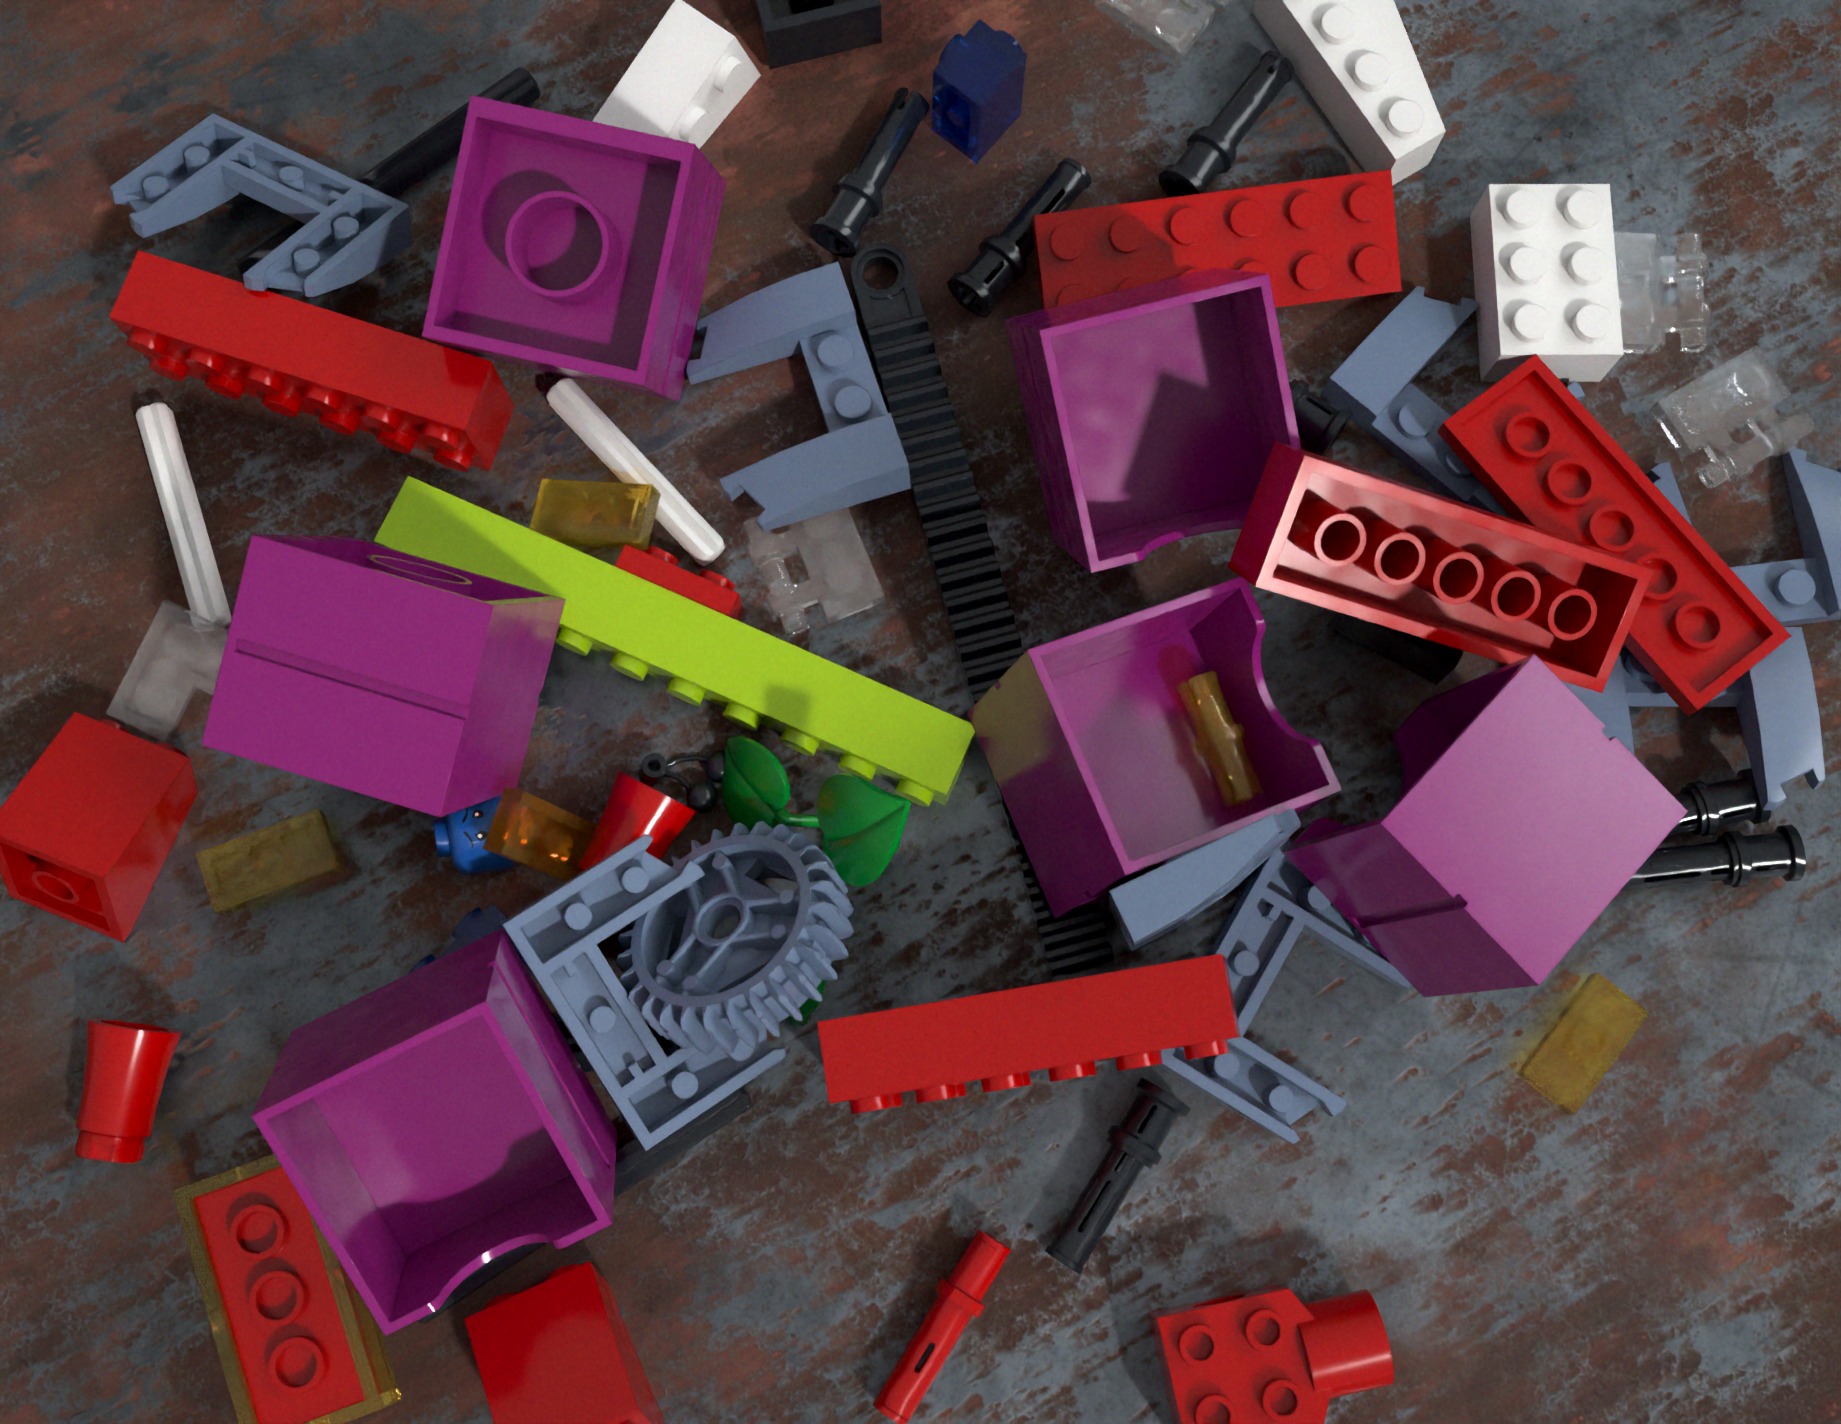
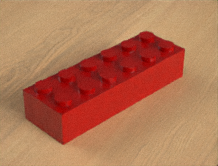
M138 250L109 316L128 337L126 344L144 354L150 361L148 367L166 378L183 382L186 375L205 381L206 387L231 399L239 400L243 393L262 399L261 402L265 407L288 417H297L299 411L319 417L318 421L322 425L341 434L354 435L356 429L376 435L375 439L380 444L401 453L409 454L414 447L434 454L433 458L437 462L457 471L467 472L469 467L473 466L490 472L515 408L492 361L267 290L264 292L245 288L244 283Z
M1278 441L1274 442L1228 564L1229 569L1256 587L1505 664H1511L1536 654L1561 681L1602 693L1654 573V570L1613 552Z
M1223 954L817 1022L829 1104L849 1101L851 1114L903 1106L901 1093L914 1090L917 1103L966 1096L965 1082L981 1080L983 1093L1032 1085L1030 1072L1048 1069L1050 1082L1096 1075L1095 1061L1111 1058L1116 1059L1117 1071L1163 1064L1160 1050L1184 1047L1186 1060L1229 1053L1227 1040L1241 1037L1227 961Z

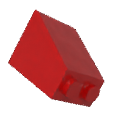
M74 712L0 808V873L9 896L124 943L136 923L198 793L191 759L180 749L169 743L158 742L154 744L130 734L123 726L108 719L97 721Z
M590 1261L582 1265L570 1264L560 1267L551 1272L546 1277L545 1282L521 1293L499 1295L487 1302L482 1311L464 1318L494 1424H666L611 1288Z

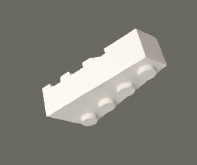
M675 0L592 122L693 143L700 149L761 75L734 35L683 0Z
M1255 0L1252 13L1283 57H1286L1292 63L1295 74L1365 172L1391 169L1393 186L1430 163L1446 130L1394 0Z

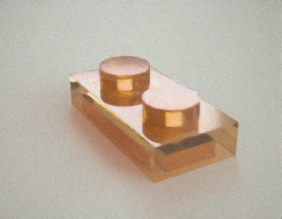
M504 787L483 849L565 883L576 876L579 870H581L577 864L586 850L597 825L528 792Z

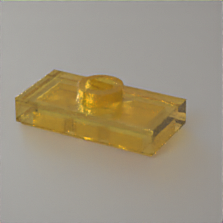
M542 479L529 529L565 545L623 549L624 545L627 544L638 550H647L661 494L652 484Z
M318 808L196 853L214 913L221 916L343 871L325 813Z
M1593 973L1578 990L1516 1074L1566 1114L1575 1115L1650 1013L1600 973Z

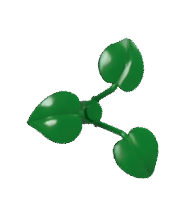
M739 735L727 739V746L724 749L725 767L721 785L725 808L734 825L739 822L745 825L750 832L756 822L759 821L765 822L772 829L777 826L778 822L792 827H820L824 833L822 839L824 852L832 861L837 874L844 882L852 886L862 887L873 883L880 877L899 848L900 837L911 806L909 799L886 792L860 776L851 773H841L829 777L822 785L817 800V815L792 814L784 809L789 800L791 789L786 772L778 759L763 745L745 736ZM822 980L819 986L817 987V990L821 994V997L824 990L825 980ZM808 998L799 1007L802 1021L796 1020L791 1016H788L786 1019L796 1025L804 1026L807 1024L808 1017L814 1012L820 1002Z

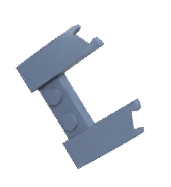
M214 113L110 186L111 197L114 203L129 205L134 213L129 214L131 227L142 238L193 220L229 201L239 193L305 223L306 225L243 274L245 288L264 292L269 287L305 292L307 297H316L356 282L384 266L412 244L409 205Z
M838 261L794 275L750 293L697 321L698 335L705 336L700 359L688 360L686 372L690 385L801 353L828 432L778 452L720 479L724 495L731 502L745 491L764 509L756 520L758 527L763 532L911 489L909 465L892 415L887 412L857 325L855 309Z
M1416 286L1331 375L1321 396L1339 411L1345 407L1352 411L1353 414L1350 418L1352 422L1444 497L1513 519L1437 433L1442 423L1450 418L1451 415L1411 384L1473 315L1480 304L1461 297L1458 305L1424 297L1425 287ZM1573 380L1567 389L1578 401H1581L1585 394L1581 386Z
M1788 448L1781 453L1804 559L1729 567L1783 627L1841 620V467L1835 471L1807 462V451L1798 448ZM1670 463L1658 464L1646 474L1647 477L1691 525Z
M1784 627L1791 635L1790 638L1703 706L1736 707L1762 810H1774L1780 807L1787 798L1781 785L1805 774L1806 781L1813 790L1819 788L1826 779L1819 709L1802 627ZM1624 644L1602 693L1562 681L1605 725L1602 732L1606 737L1611 738L1615 736L1633 755L1634 745L1629 706L1679 707Z
M1294 808L1277 816L1271 814L1110 890L1109 910L1130 954L1174 931L1228 894L1288 841L1289 836L1301 827V822Z
M647 834L640 836L500 922L501 927L504 928L513 946L534 979L541 986L605 1087V1091L645 1151L786 1057L785 1048H768L766 1030L759 1032L756 1048L748 1046L739 1038L736 1048L731 1054L724 1052L717 1045L707 1055L697 1050L694 1046L684 1050L676 1044L663 1051L637 1008L628 1001L629 995L597 944L705 875L701 867L690 860L686 861L679 872L647 853L645 850L654 839Z
M1288 840L1242 881L1236 892L1241 897L1207 955L1223 954L1226 958L1241 1037L1227 1040L1229 1053L1186 1060L1184 1047L1160 1050L1163 1064L1155 1066L1285 1142L1295 1144L1300 1139L1289 1125L1318 1105L1323 1108L1328 1116L1334 1117L1344 1110L1348 1101L1247 1040L1243 1035L1300 932L1401 989H1409L1411 984L1283 854L1293 843Z

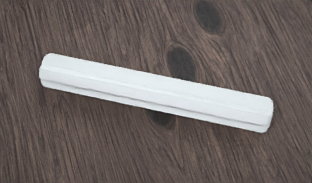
M563 378L549 389L546 394L549 405L699 565L706 566L723 552L725 545L721 536L571 378Z
M163 402L142 406L136 412V419L194 624L203 632L226 627L231 623L232 617L173 411Z

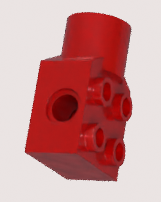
M1272 1284L1148 1312L1173 1424H1324L1330 1399L1389 1386L1394 1381L1393 1360L1387 1333L1378 1307L1367 1289L1301 1303L1289 1288Z

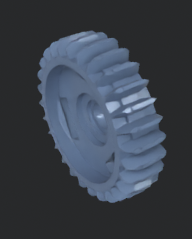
M763 821L756 822L751 832L745 825L738 822L734 825L729 837H726L720 830L714 829L710 843L702 846L698 841L691 840L692 852L682 859L671 855L672 868L680 872L686 861L690 860L700 866L705 875L629 923L633 930L622 933L618 937V941L625 952L618 955L616 963L623 972L619 981L629 995L628 1001L637 1008L642 1018L660 1036H663L666 1040L671 1039L684 1050L694 1046L697 1050L707 1055L717 1045L724 1052L731 1054L734 1052L739 1038L748 1046L756 1048L759 1032L768 1029L773 1036L780 1037L779 1023L788 1016L802 1021L799 1007L808 998L822 1002L821 994L817 990L821 981H836L838 979L837 973L830 965L831 962L846 959L849 956L841 940L850 937L854 933L852 925L847 919L854 909L850 899L846 896L849 889L837 874L832 861L822 849L820 850L817 845H814L802 832L793 833L784 824L777 825L772 829ZM769 878L786 879L798 883L799 886L795 892L791 889H786L779 894L755 880ZM740 915V922L730 935L721 939H714V932L720 922L729 916Z

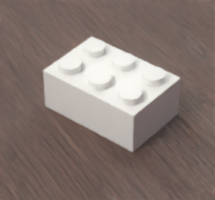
M1489 184L1470 215L1475 302L1480 304L1476 310L1481 382L1500 381L1535 354L1561 382H1572L1573 380L1576 382H1600L1624 355L1610 184Z

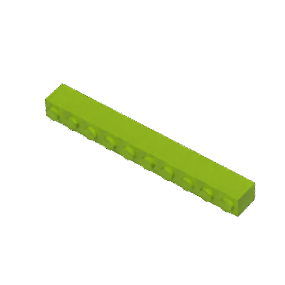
M407 476L374 539L377 545L566 599L555 642L584 656L588 655L590 649L612 658L609 663L611 667L631 678L643 681L646 674H650L668 682L666 690L673 696L690 704L700 706L704 698L725 708L723 712L725 718L746 729L757 731L759 725L762 724L783 733L780 741L802 754L814 756L816 750L819 749L840 759L837 767L846 773L860 776L869 782L872 781L874 774L897 784L894 791L896 794L923 807H929L932 800L946 805L976 739L975 730L970 722L410 476Z

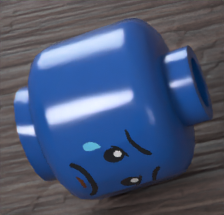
M507 791L503 792L500 796L445 815V818L433 820L438 858L451 856L454 869L461 875L468 876L514 868L520 859V852L528 851L530 848L523 801L513 802Z

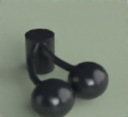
M724 750L715 751L709 757L700 755L680 756L666 762L663 756L656 753L649 754L643 759L638 772L642 783L647 786H655L662 781L663 777H670L680 782L686 788L687 805L696 813H707L715 807L718 801V790L714 784L709 781H698L691 786L682 776L672 771H666V769L679 762H704L707 777L713 782L721 783L725 767Z

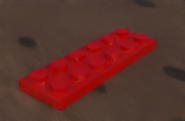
M1391 169L1033 215L1031 217L1042 310L1211 268L1269 273L1275 308L1402 291Z
M1536 354L1444 421L1438 429L1437 433L1514 520L1613 552L1654 570L1623 644L1688 717L1791 637L1786 629Z

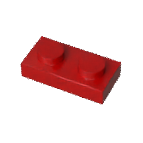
M627 544L624 545L615 567L739 621L744 609L739 593L733 591L735 584L727 578L709 570H702L698 576L677 567L679 560L676 557L654 546L646 545L644 551H641Z

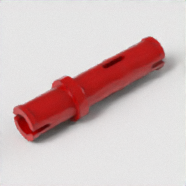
M978 1229L949 1278L941 1277L934 1289L939 1294L912 1339L906 1345L903 1354L873 1402V1406L898 1424L908 1423L938 1372L942 1369L971 1317L979 1318L986 1306L981 1301L1011 1252L1010 1248ZM934 1343L922 1366L919 1369L916 1368L928 1345Z

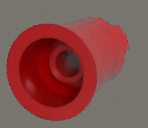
M617 770L604 811L586 850L577 864L581 868L577 875L644 834L654 838L645 851L662 860L675 838L696 811Z
M99 1018L87 1019L85 1071L82 1096L75 1126L81 1130L76 1142L75 1155L87 1159L117 1163H136L142 1160L145 1138L152 1135L161 1091L182 1031L131 1021Z

